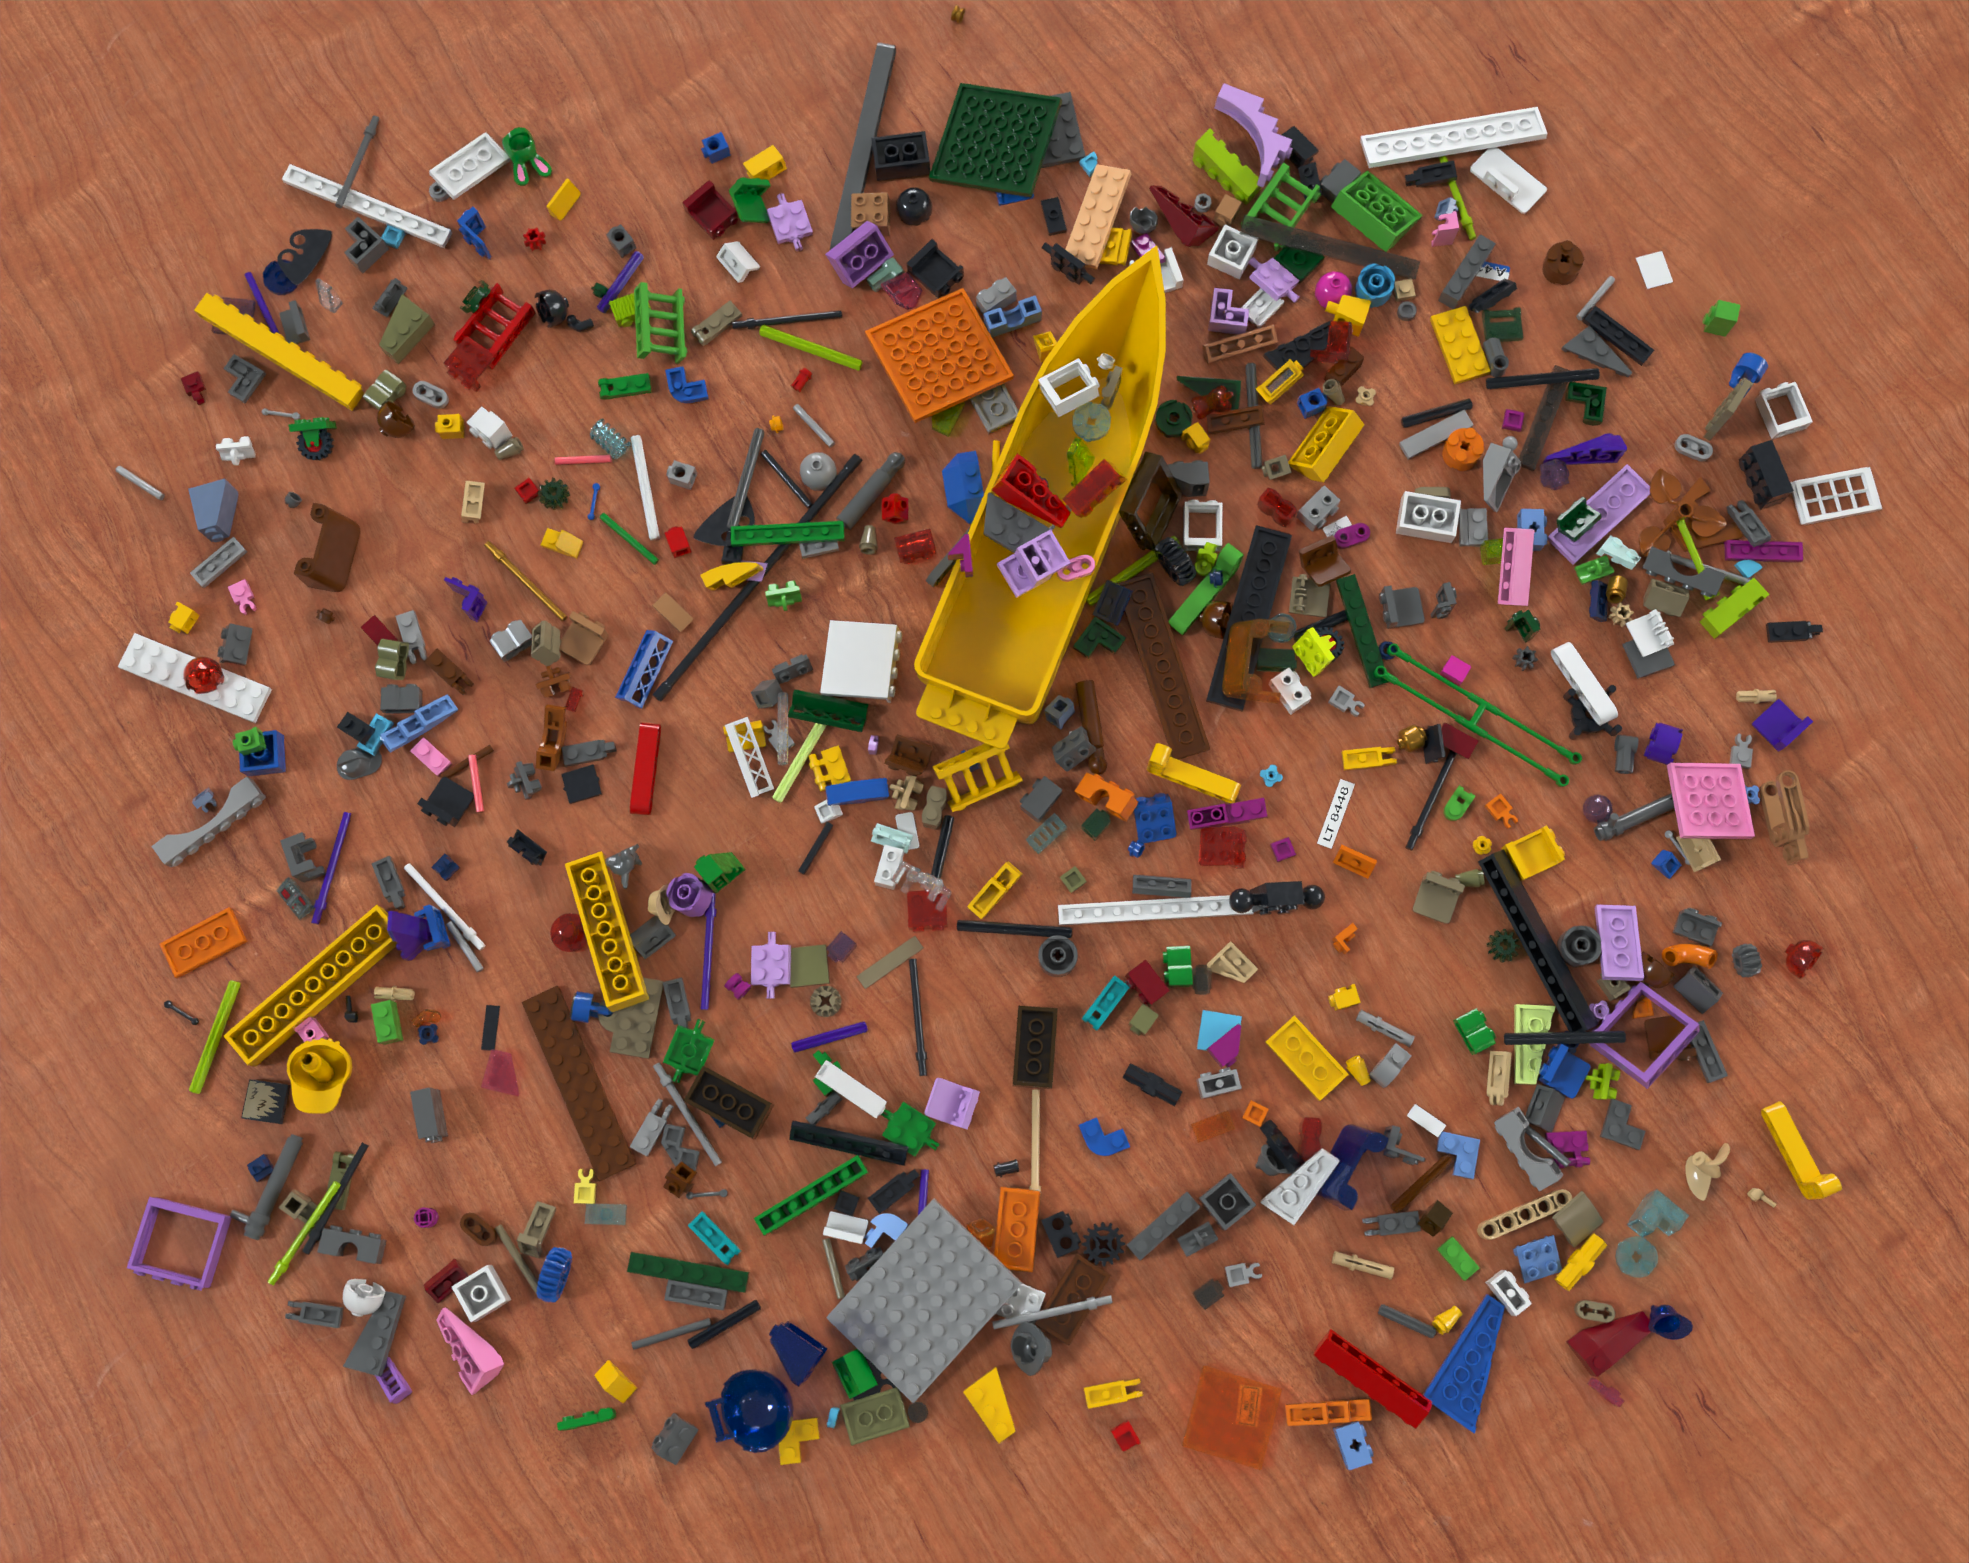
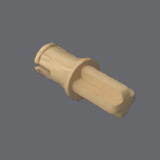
M1754 689L1753 691H1738L1736 693V700L1738 702H1754V704L1759 702H1775L1777 694H1775V690Z
M397 986L392 988L375 987L374 998L391 999L394 1002L396 1000H413L415 992L413 989L397 988Z

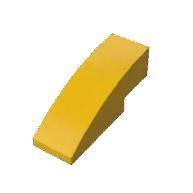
M741 562L716 567L700 576L706 588L714 591L724 584L733 588L764 569L757 563Z
M1006 862L967 907L980 919H983L1023 874L1010 862Z

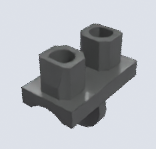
M522 761L517 762L514 768L515 773L509 775L511 781L507 783L508 788H514L516 793L521 792L522 789L525 800L531 799L533 794L541 791L540 781L537 779L529 782L528 776L535 774L533 763L522 764Z
M1209 1221L1177 1238L1186 1257L1219 1240Z

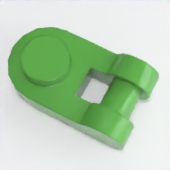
M1459 785L1444 807V816L1450 821L1459 820L1476 795L1467 793ZM1458 797L1465 800L1463 804L1456 801Z

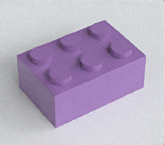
M866 221L825 255L841 281L853 288L894 254L877 225Z

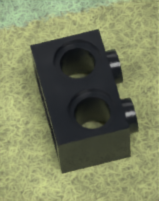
M1061 1211L1041 1220L1057 1258L1079 1249L1078 1244L1081 1241L1077 1232L1073 1233L1070 1225L1073 1222L1069 1213L1065 1214L1064 1211ZM1054 1219H1062L1064 1226L1061 1230L1053 1228L1052 1222ZM1063 1237L1071 1239L1072 1245L1070 1248L1064 1249L1061 1247L1060 1241Z

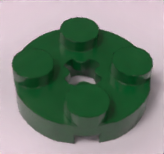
M480 280L478 283L481 285L478 288L474 286L464 298L463 303L465 306H460V309L466 314L476 312L482 297L485 299L489 295L491 290L485 281Z
M1168 400L1162 403L1156 412V426L1167 438L1179 437L1182 435L1183 430L1191 426L1192 411L1185 403L1182 404L1177 402V400ZM1171 415L1174 417L1178 416L1177 422L1170 421Z

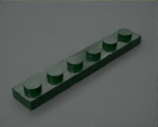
M1353 574L1336 580L1369 688L1389 683L1384 678H1376L1374 675V670L1378 666H1384L1356 575ZM1378 669V674L1383 675V671Z
M636 1252L630 1253L627 1269L629 1273L746 1293L749 1272Z

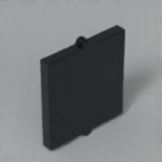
M1441 724L1428 726V729L1424 730L1427 736L1423 747L1425 764L1438 762L1439 759L1445 757Z
M593 764L561 774L565 786L563 790L567 793L569 804L602 795L599 785L600 778L597 777Z

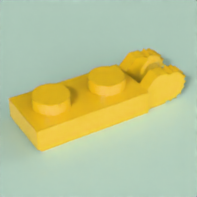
M1395 747L1343 750L1341 754L1344 771L1397 764V759L1382 760V754L1396 752Z
M1140 1378L1084 1387L1087 1408L1125 1402L1128 1399L1143 1396L1142 1391L1126 1394L1125 1386H1134L1141 1383Z

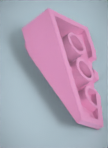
M445 1307L441 1310L437 1323L445 1342L451 1344L453 1361L457 1360L462 1370L458 1372L460 1378L470 1394L473 1395L499 1374L504 1363L502 1357L497 1354L496 1350Z

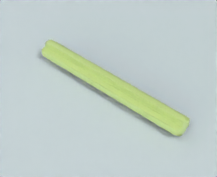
M815 723L773 795L775 801L779 803L783 801L827 725Z

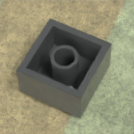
M1231 1173L1227 1174L1198 1198L1223 1231L1227 1230L1256 1206Z

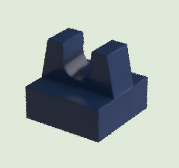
M444 854L431 868L445 881H448L460 867L447 854Z
M263 1154L247 1165L249 1172L256 1182H260L271 1175L274 1169L266 1154Z

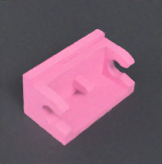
M1456 211L1439 216L1438 220L1445 219L1446 222L1439 225L1438 229L1432 232V235H1435L1434 240L1431 242L1432 247L1452 245L1459 230Z

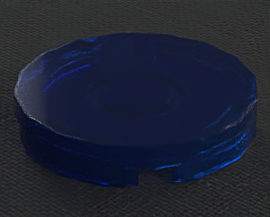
M282 259L285 263H290V261ZM272 261L265 267L263 281L265 287L271 293L286 295L292 293L298 285L289 280L280 268L278 261Z

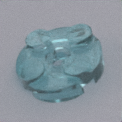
M1087 402L1075 410L1073 429L1086 442L1099 440L1110 429V413L1102 404L1098 405L1093 402ZM1088 418L1096 419L1095 425H1088Z
M1628 1237L1617 1246L1615 1254L1617 1265L1621 1272L1631 1277L1641 1278L1648 1276L1658 1263L1656 1248L1643 1237ZM1635 1251L1642 1256L1641 1259H1638V1263H1635V1260L1632 1259Z

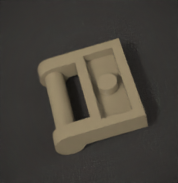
M1116 365L1114 371L1109 372L1106 380L1107 385L1102 389L1103 399L1101 401V408L1106 411L1111 409L1121 383L1123 368Z

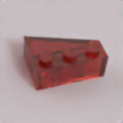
M1104 458L1062 500L1078 517H1087L1096 505L1102 503L1108 495L1128 479L1112 462Z

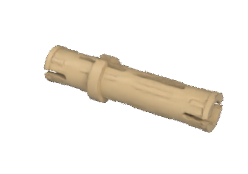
M1335 1251L1332 1257V1264L1348 1267L1352 1271L1356 1269L1390 1280L1394 1274V1267L1361 1259L1354 1254L1351 1256Z

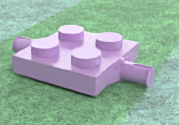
M781 193V196L778 194L777 198L780 205L767 209L777 243L793 242L795 250L801 251L803 247L800 240L806 236L813 235L803 202L799 200L787 203L784 194Z
M1254 257L1250 259L1248 263L1256 269L1249 277L1275 301L1286 296L1294 303L1298 301L1300 297L1292 289L1297 286L1299 280L1292 273L1286 270L1274 258L1262 264Z
M768 932V944L752 946L751 985L767 987L766 998L775 999V987L790 985L791 945L776 944V932Z

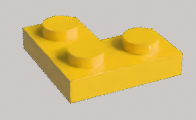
M818 1417L777 1422L780 1465L802 1462L800 1441L820 1439Z

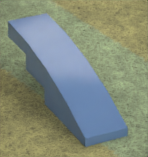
M447 694L415 710L414 715L398 722L396 727L380 734V739L391 753L458 711V708Z

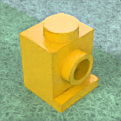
M1199 422L1182 431L1181 439L1183 441L1186 439L1188 447L1191 450L1194 449L1196 454H1201L1209 448L1210 438Z
M177 601L175 605L178 608L170 615L168 623L171 625L169 628L179 634L181 631L188 634L200 615Z
M1355 984L1350 985L1348 990L1346 987L1336 989L1334 994L1328 996L1330 1006L1334 1007L1335 1011L1361 1003Z

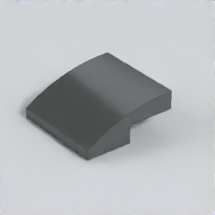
M1634 640L1622 644L1637 679L1675 665L1668 648L1643 657Z

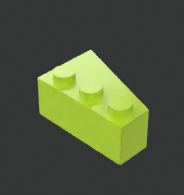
M1752 578L1743 587L1738 585L1731 591L1733 595L1729 598L1725 596L1716 603L1718 605L1717 608L1713 610L1711 607L1702 614L1704 618L1700 623L1714 639L1770 595L1755 578Z

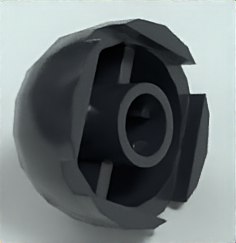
M909 188L899 195L896 202V212L903 223L910 226H918L930 218L932 202L924 190Z
M551 289L535 294V298H538V303H535L537 312L543 323L547 321L549 324L548 328L557 326L566 319L567 308L569 307L566 297Z

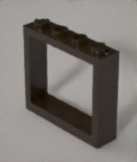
M1145 452L1132 478L1119 514L1138 547L1144 551L1145 549L1155 551V546L1161 541L1183 494L1163 456ZM1154 478L1162 494L1145 528L1137 515V511Z

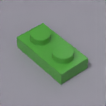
M1453 1236L1437 1248V1251L1463 1281H1466L1480 1268Z

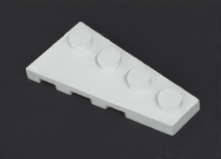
M1322 1148L1261 1200V1203L1295 1225L1337 1166L1339 1159Z

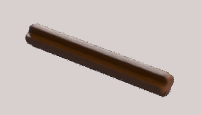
M1448 1154L1442 1156L1390 1205L1391 1209L1395 1213L1403 1210L1453 1163V1159Z

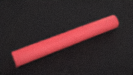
M611 455L555 457V465L611 462Z
M468 755L476 812H483L484 807L476 755Z

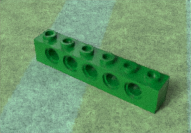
M856 1155L756 1216L754 1220L762 1234L767 1236L864 1177L869 1172L860 1156Z

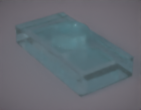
M586 1204L585 1224L626 1225L627 1205Z

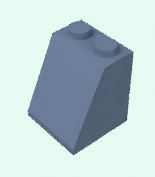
M226 479L188 489L198 531L211 542H220L224 538L230 537L239 495L238 491Z

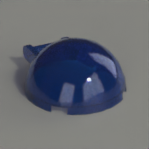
M760 1369L743 1370L733 1374L723 1384L724 1388L721 1397L705 1402L706 1408H709L717 1436L715 1437L716 1443L733 1438L735 1443L743 1447L742 1450L753 1453L766 1452L781 1442L790 1430L794 1415L793 1399L785 1383L776 1375ZM717 1404H721L722 1418L729 1433L724 1434Z

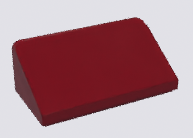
M453 1259L424 1284V1289L439 1303L453 1292V1285L469 1275L460 1263Z

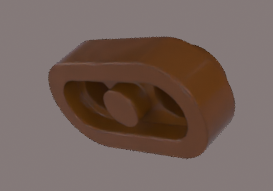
M467 1213L462 1216L460 1227L481 1246H489L494 1243L496 1231L485 1220L475 1213ZM471 1219H473L475 1222L473 1227L469 1226V1221ZM485 1232H488L490 1235L487 1240L484 1239Z

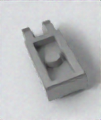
M412 610L397 615L396 620L403 642H408L409 644L408 656L412 664L416 663L413 651L419 649L421 658L426 660L428 658L425 650L426 645L415 611Z
M661 1099L656 1101L630 1145L631 1148L647 1157L662 1133L665 1124H667V1119L673 1110V1106L668 1105L662 1118L657 1116L656 1114L663 1103Z

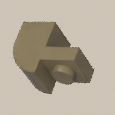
M292 1190L279 1208L293 1219L298 1218L306 1224L318 1205L300 1191Z

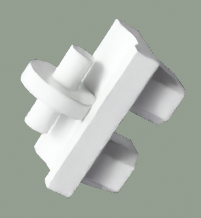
M248 436L241 437L240 441L234 443L233 439L223 438L221 444H216V450L220 453L222 461H232L234 466L239 465L240 460L255 458L256 456Z

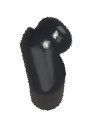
M575 315L567 317V325L578 332L594 327L591 318L580 321L576 319Z

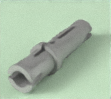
M1362 1009L1358 1013L1356 1021L1371 1027L1372 1031L1375 1032L1377 1030L1407 1047L1412 1045L1415 1036Z

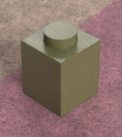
M1142 1004L1128 1024L1131 1026L1130 1030L1138 1036L1141 1034L1145 1036L1159 1015Z

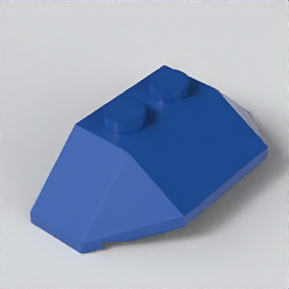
M976 451L957 453L942 470L947 506L968 524H972L984 496Z

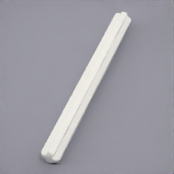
M635 435L631 437L649 538L650 540H658L660 535L642 439L640 435Z

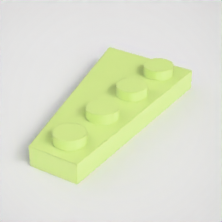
M1515 1004L1514 1033L1548 1032L1556 1006ZM1546 1044L1514 1045V1084H1536Z

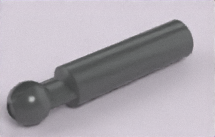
M891 453L880 469L873 473L837 516V521H844L846 529L851 530L889 485L893 476L898 470L903 468L905 458L901 453Z

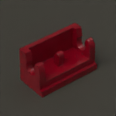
M1444 722L1441 726L1444 747L1469 759L1479 741Z

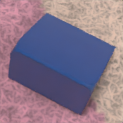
M1662 850L1651 862L1668 879L1681 866V863L1674 854L1666 850Z

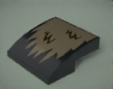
M249 1079L241 1118L283 1124L291 1085Z

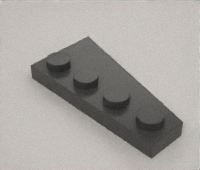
M385 1291L381 1306L372 1313L343 1367L382 1377L406 1299L405 1295Z

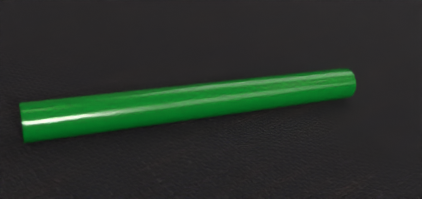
M605 513L600 515L599 518L652 564L656 565L659 559L608 515Z

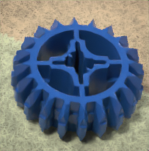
M553 1247L546 1256L536 1288L537 1296L542 1301L554 1303L563 1293L571 1269V1251L561 1247Z

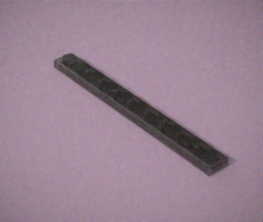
M1244 215L1239 233L1363 267L1370 264L1387 266L1394 275L1413 280L1416 279L1420 265L1419 260Z

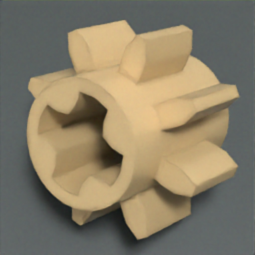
M1619 603L1617 608L1613 606L1610 609L1613 613L1608 618L1612 619L1613 625L1620 624L1621 627H1624L1626 622L1632 621L1630 616L1634 611L1630 610L1629 604L1625 606Z

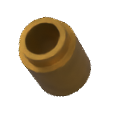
M1616 575L1609 579L1606 591L1609 602L1618 604L1624 600L1628 581L1625 577Z

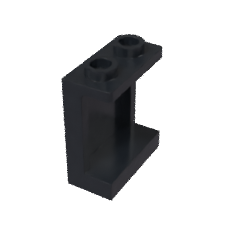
M933 239L907 262V271L938 299L942 295H947L951 287L955 283H959L964 277V267L962 265L958 267L940 251L937 242Z

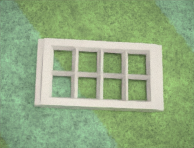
M1870 467L1790 482L1794 490L1792 496L1801 525L1860 515L1882 509ZM1861 476L1865 489L1853 491L1849 478ZM1845 479L1849 492L1837 494L1834 481ZM1829 482L1833 495L1821 497L1818 484ZM1814 485L1817 498L1805 500L1802 487ZM1866 492L1869 505L1858 507L1854 494ZM1850 495L1853 508L1842 510L1838 497ZM1834 498L1838 511L1826 513L1822 500ZM1818 501L1822 514L1810 517L1806 503Z

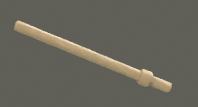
M1032 1090L1031 1186H1029V1190L1041 1191V1186H1039L1040 1090Z

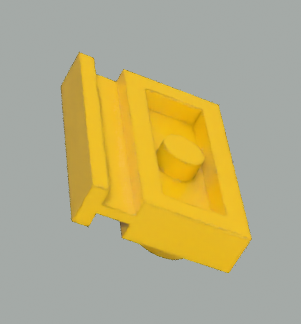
M1111 228L1100 264H1122L1126 266L1132 235L1131 229Z

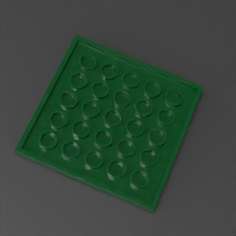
M960 83L929 175V180L931 182L1032 198L1061 108V97Z

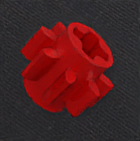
M538 227L535 229L528 228L527 233L523 234L524 244L526 247L530 246L531 251H534V249L541 250L543 244H546L544 239L546 236L544 232L539 233Z

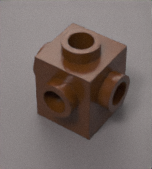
M681 1161L674 1169L671 1168L665 1176L667 1180L663 1187L680 1198L684 1193L688 1194L693 1188L694 1184L692 1182L697 1172Z

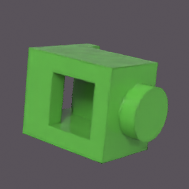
M257 727L235 734L236 739L233 740V746L236 751L243 755L266 749L263 731Z

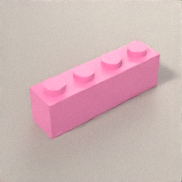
M1504 528L1498 604L1528 606L1534 541L1533 529Z

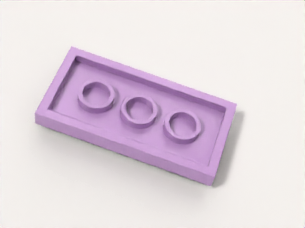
M1596 905L1597 933L1601 938L1600 962L1602 980L1642 981L1644 979L1636 906Z

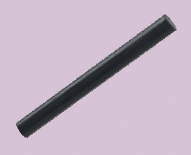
M764 450L761 456L806 508L809 509L813 503L769 452Z

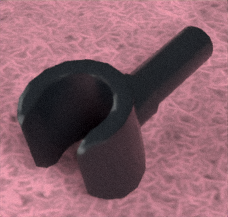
M348 995L346 996L347 1011L344 1014V1018L350 1023H357L358 1012L352 1011L351 996Z

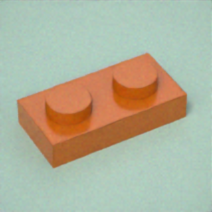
M1342 844L1333 860L1334 864L1367 879L1370 877L1377 860Z

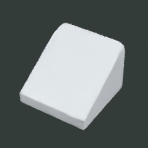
M827 799L814 806L821 824L843 815L840 806H828Z

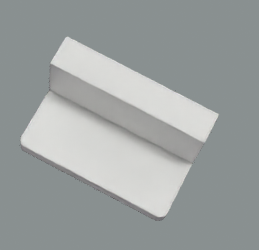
M738 241L724 243L716 256L738 283L743 282L750 271L760 268L759 264Z
M831 1211L823 1235L863 1244L868 1220Z

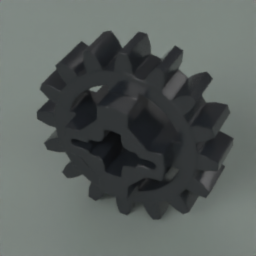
M1101 1222V1227H1098L1095 1223L1093 1224L1094 1230L1088 1228L1089 1235H1083L1086 1242L1081 1243V1246H1086L1087 1248L1083 1253H1089L1088 1260L1090 1261L1094 1258L1095 1265L1099 1261H1102V1266L1106 1265V1261H1109L1112 1265V1259L1119 1260L1120 1258L1117 1254L1124 1253L1120 1249V1246L1125 1245V1242H1120L1123 1234L1118 1235L1119 1228L1117 1227L1113 1230L1111 1223L1108 1227H1105L1104 1222ZM1100 1230L1109 1231L1106 1236H1100L1097 1232ZM1096 1237L1101 1240L1107 1239V1246L1110 1251L1105 1248L1100 1249V1243ZM1091 1238L1095 1241V1248L1092 1251L1090 1248ZM1116 1238L1117 1242L1116 1250L1112 1248V1240ZM1101 1252H1106L1110 1255L1107 1258L1097 1257Z

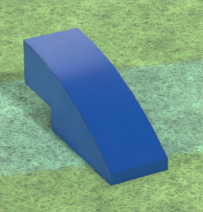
M887 778L846 782L825 787L828 806L860 804L866 801L885 800L889 797Z

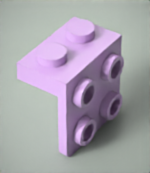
M936 1078L925 1109V1115L968 1130L980 1091L942 1078Z

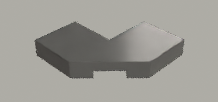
M665 1124L661 1144L675 1167L682 1161L696 1171L700 1151L681 1147L686 1128Z

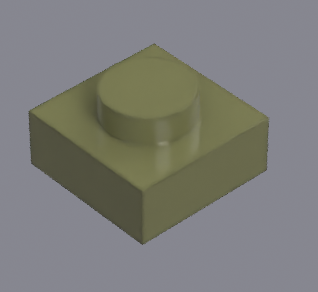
M1076 866L1060 877V880L1071 894L1087 883Z

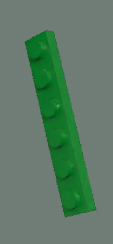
M844 521L731 526L732 547L845 541Z

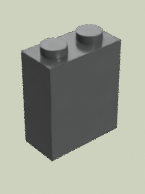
M429 1087L410 1092L418 1139L425 1140L426 1143L443 1141L442 1138L448 1137L440 1090Z

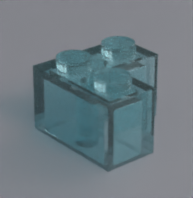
M1656 1189L1645 1195L1626 1225L1642 1238L1653 1233L1656 1227L1670 1236L1681 1229L1689 1215Z

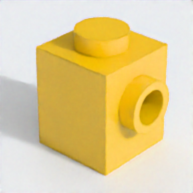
M460 414L438 415V422H435V431L442 439L464 438V419Z

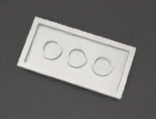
M485 132L432 168L429 173L448 195L455 200L508 163L510 158Z

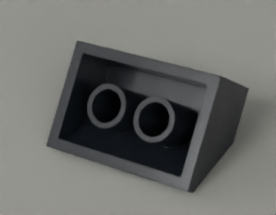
M925 131L872 138L877 181L930 174V160Z

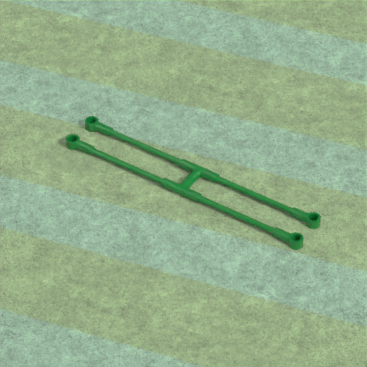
M1391 644L1387 648L1388 655L1397 656L1407 663L1410 662L1467 696V699L1479 706L1469 721L1402 683L1397 677L1388 673L1384 666H1378L1374 670L1376 678H1384L1427 702L1472 732L1487 738L1544 772V775L1556 781L1559 787L1568 785V776L1559 775L1549 768L1546 769L1489 735L1486 730L1477 726V723L1486 709L1554 748L1559 754L1568 758L1569 762L1573 765L1581 762L1582 756L1580 753H1573L1562 746L1556 745L1501 712V709L1472 692L1469 693L1412 659V656L1400 650L1397 644ZM1394 647L1396 649V653L1391 652L1390 648ZM1381 669L1383 675L1378 674L1377 670ZM1573 756L1578 758L1577 762L1573 760ZM1560 778L1565 780V784L1560 782Z

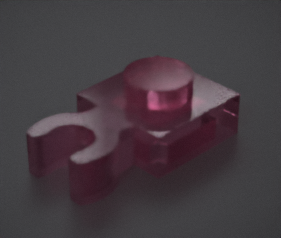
M1593 1377L1587 1383L1612 1405L1620 1407L1623 1404L1624 1400L1619 1397L1621 1393L1611 1386L1610 1388L1605 1387L1599 1380Z

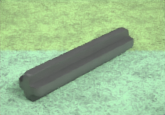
M1384 1304L1380 1305L1378 1309L1379 1315L1429 1338L1435 1336L1436 1328Z

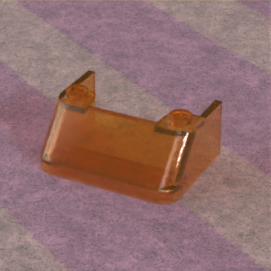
M1254 619L1236 622L1231 626L1222 683V691L1227 697L1278 704L1281 693L1262 691L1261 678L1255 674H1248L1253 638H1264L1269 632L1287 634L1290 622Z

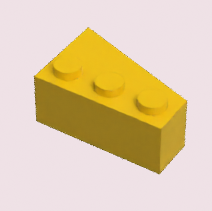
M994 1367L963 1390V1393L994 1438L1000 1443L1015 1432V1426L997 1367Z

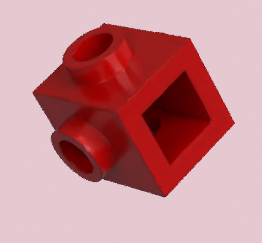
M892 493L890 496L882 499L883 521L898 524L908 520V498L902 497L898 493Z

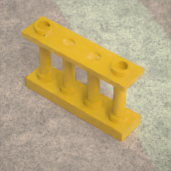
M984 743L932 766L938 779H945L953 800L947 802L952 812L961 811L972 803L1008 787H1015L1019 782L1023 781L1017 771L1013 773L1004 753L1005 750L1010 749L1008 744L1006 748L998 749ZM994 755L998 756L1005 774L1004 777L994 780L987 759ZM976 763H980L988 783L977 788L969 769L970 766ZM958 771L963 772L970 792L961 796L952 778V775Z

